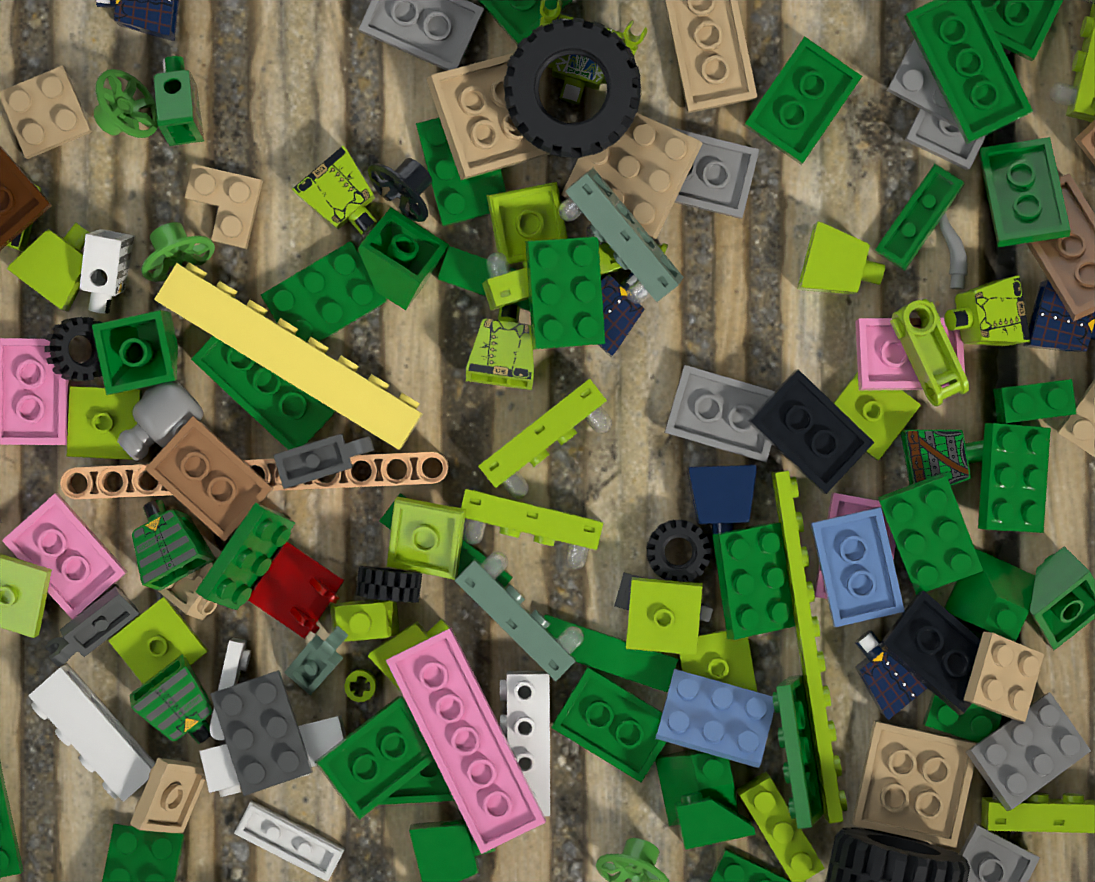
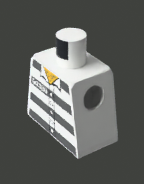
M103 229L86 234L80 290L91 292L89 311L104 314L110 313L112 296L124 292L135 235ZM102 270L107 274L108 280L102 277Z

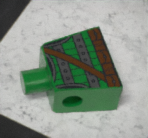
M166 57L163 59L164 73L154 75L158 127L169 146L204 142L197 84L191 72L185 70L183 57Z
M902 430L900 432L909 485L945 472L950 486L971 479L969 464L982 462L984 441L965 443L962 430Z

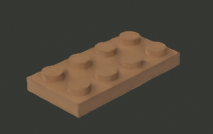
M1070 173L1059 179L1071 229L1070 237L1026 244L1074 322L1095 312V214Z

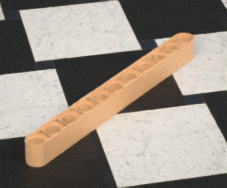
M438 452L357 455L350 457L353 467L355 463L361 460L366 461L371 466L372 473L366 481L356 479L353 475V468L336 473L334 480L329 483L319 478L284 489L275 459L244 460L250 467L258 465L264 470L265 480L274 488L272 491L434 484L445 479L449 471L447 459ZM431 457L439 459L443 466L442 473L436 478L428 477L423 471L424 462ZM394 459H401L407 466L405 477L399 480L392 478L388 473V465ZM149 464L75 467L67 470L61 477L60 482L63 493L71 499L172 495L159 482L153 490L145 488L142 477L146 472L145 468ZM112 472L119 473L123 479V485L117 492L111 490L107 484V478ZM78 473H81L87 479V488L82 493L75 491L72 486V479Z

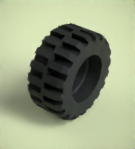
M573 18V20L557 19L548 25H541L532 30L533 33L526 39L523 38L517 45L518 48L513 56L511 55L507 64L506 76H504L505 104L515 127L532 145L541 151L558 157L583 158L600 153L614 145L631 126L641 99L640 71L630 48L624 44L622 38L615 32L606 29L605 25L598 22L585 21L584 18ZM566 55L584 56L596 63L605 76L607 84L605 101L600 110L588 120L578 123L560 121L551 116L541 103L539 96L541 75L546 67L559 57Z
M851 827V829L843 828L835 835L825 882H967L970 866L964 856L938 845L887 832Z

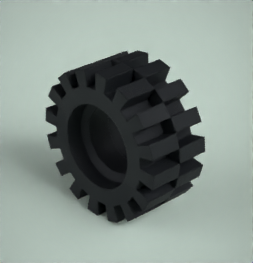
M76 317L61 321L62 324H57L52 328L54 333L48 334L46 340L50 341V346H45V352H50L51 357L46 358L48 364H54L55 367L52 370L55 374H62L61 378L72 381L94 380L95 377L102 376L92 325L102 323L101 321H93L94 318ZM78 335L87 338L92 347L91 356L84 363L74 361L69 354V343Z
M681 519L669 520L657 526L658 528L651 533L646 546L647 560L652 570L662 579L669 581L691 582L697 576H701L706 566L709 565L711 554L709 539L703 530L694 523ZM673 538H684L691 544L692 555L685 564L674 565L665 556V547Z
M359 566L355 595L371 599L416 603L419 602L422 573L401 569Z

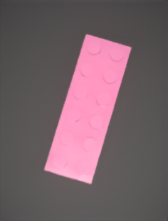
M452 628L387 659L386 662L481 854L546 823V818Z

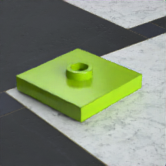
M557 182L487 195L500 265L526 261V241L568 239Z
M858 371L833 402L874 441V444L866 453L877 461L880 460L921 406L920 403L903 390L859 391Z
M70 386L66 457L134 460L119 445L117 440L123 431L132 429L138 424L133 417V408L142 398V390L134 389L106 395L105 388Z
M397 497L394 500L386 567L455 580L458 576L466 509Z
M0 553V628L32 638L39 635L52 569Z
M632 577L626 649L697 655L703 584Z
M166 597L161 598L108 640L142 684L182 654L187 658L189 664L192 665L209 651Z
M726 630L698 635L697 655L679 654L681 669L684 672L757 692L748 637L736 640L727 639Z

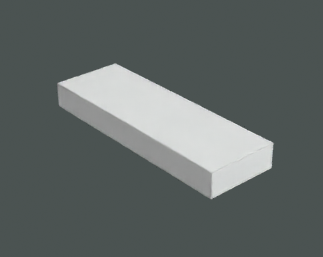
M252 800L234 834L327 882L345 848Z

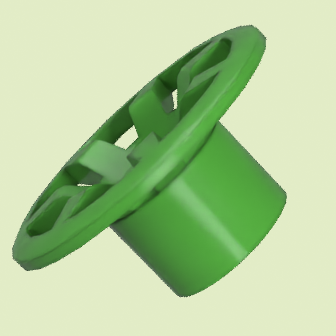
M116 69L106 70L97 78L95 91L99 104L94 108V118L103 131L110 135H119L121 132H124L135 138H147L158 129L156 102L148 89L138 79L127 72ZM117 77L129 81L124 91H122V84ZM106 78H108L112 90L104 88ZM136 87L143 93L145 98L138 100L133 98ZM150 107L153 119L147 113L139 112V110ZM138 122H141L143 125L149 127V129L139 130Z
M171 222L164 224L150 234L149 238L155 251L144 261L141 272L143 277L149 281L164 282L169 276L166 275L169 266L174 268L176 263L182 265L184 261L199 266L206 263L214 253V243L210 238L204 236L187 237L181 223ZM156 269L153 274L149 273V270Z
M627 839L622 854H605L600 856L596 862L598 873L608 882H624L627 878L631 879L632 882H670L666 875L655 867L660 853L659 849L654 844L643 839ZM616 872H619V873H617V874H615V875H613V876H610V875L608 874V873L614 874V873H616Z

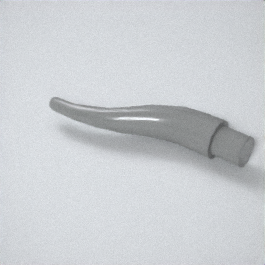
M945 213L939 221V226L950 251V288L962 290L965 286V276L968 275L967 255L962 240L949 223Z

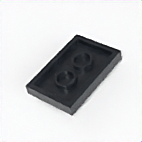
M796 369L748 420L756 430L824 494H827L874 444V441L799 369Z
M924 590L920 591L878 646L958 715L964 714L972 704L965 701L964 697L981 639Z

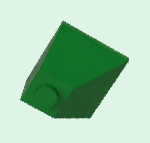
M390 207L360 244L358 251L375 291L406 311L447 251L449 244Z
M159 310L92 325L106 395L177 380L178 344L171 312Z
M1065 546L1055 554L1048 556L1037 567L1030 607L1033 618L1053 650H1056L1095 619V580L1091 572Z
M975 549L983 571L956 581L944 608L955 617L1016 642L1030 611L1035 575Z
M694 749L662 755L656 758L655 762L669 827L678 825L674 803L682 802L681 796L689 793L702 792L703 797L710 796L738 812L729 759Z
M702 792L682 795V802L674 803L680 837L685 850L756 835L755 828L748 818L710 796L703 797Z

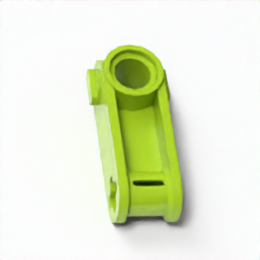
M922 299L913 301L894 312L890 323L897 338L901 341L926 397L933 406L937 407L943 403L944 399L952 395L967 393L969 391V383L942 326L941 319L933 302ZM911 312L916 313L920 317V329L913 327L910 323L909 316ZM949 382L948 386L944 388L941 387L943 384Z

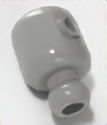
M178 381L158 384L149 388L144 393L143 398L136 403L133 408V417L138 424L132 429L123 431L119 435L117 442L135 461L141 460L147 456L149 447L155 442L164 448L192 416L201 421L203 409Z

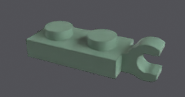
M338 626L325 641L316 634L284 673L311 696L343 659L336 652V649L348 637V634Z

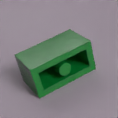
M1072 379L993 389L998 424L1077 414Z

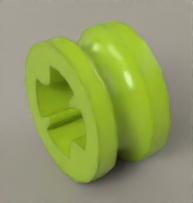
M364 669L355 670L346 678L344 684L345 692L351 700L365 702L374 695L377 681L370 671ZM359 676L367 678L365 683L370 682L371 688L366 689L363 695L354 693L357 689L352 690L351 682H356Z

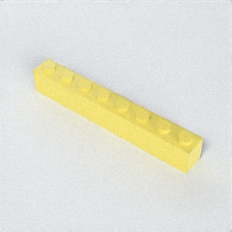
M188 262L186 267L176 263L155 297V301L398 450L402 449L423 413L416 410L420 403L404 393H401L399 398L386 391L389 384L373 374L367 380L356 373L359 366L342 355L336 361L325 354L329 347L312 337L309 338L308 342L297 337L295 334L298 328L280 318L276 324L266 318L265 315L268 310L254 301L249 300L247 305L235 299L237 291L223 282L219 281L214 286L204 280L207 273L192 263Z

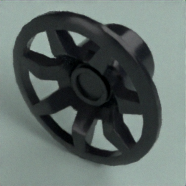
M406 158L395 171L379 163H373L368 167V176L376 191L382 196V188L389 187L390 191L383 198L386 201H392L396 197L400 199L399 209L402 212L401 214L416 222H424L428 218L427 206L420 195L431 185L432 178L419 162L412 158Z

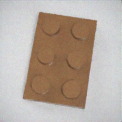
M195 416L191 417L145 468L151 476L224 542L237 530L254 503L260 504L274 489Z

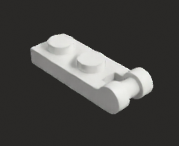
M238 638L229 640L218 691L237 685L240 671L247 670L251 650H246L247 640ZM214 707L210 734L216 740H224L225 738Z

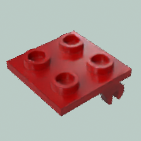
M287 541L251 593L248 601L303 639H306L310 632L316 634L320 629L316 623L330 602L336 604L340 599L336 593L345 580Z

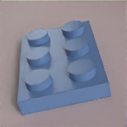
M881 507L810 523L834 627L905 612Z
M674 669L656 739L759 768L774 713L773 697Z

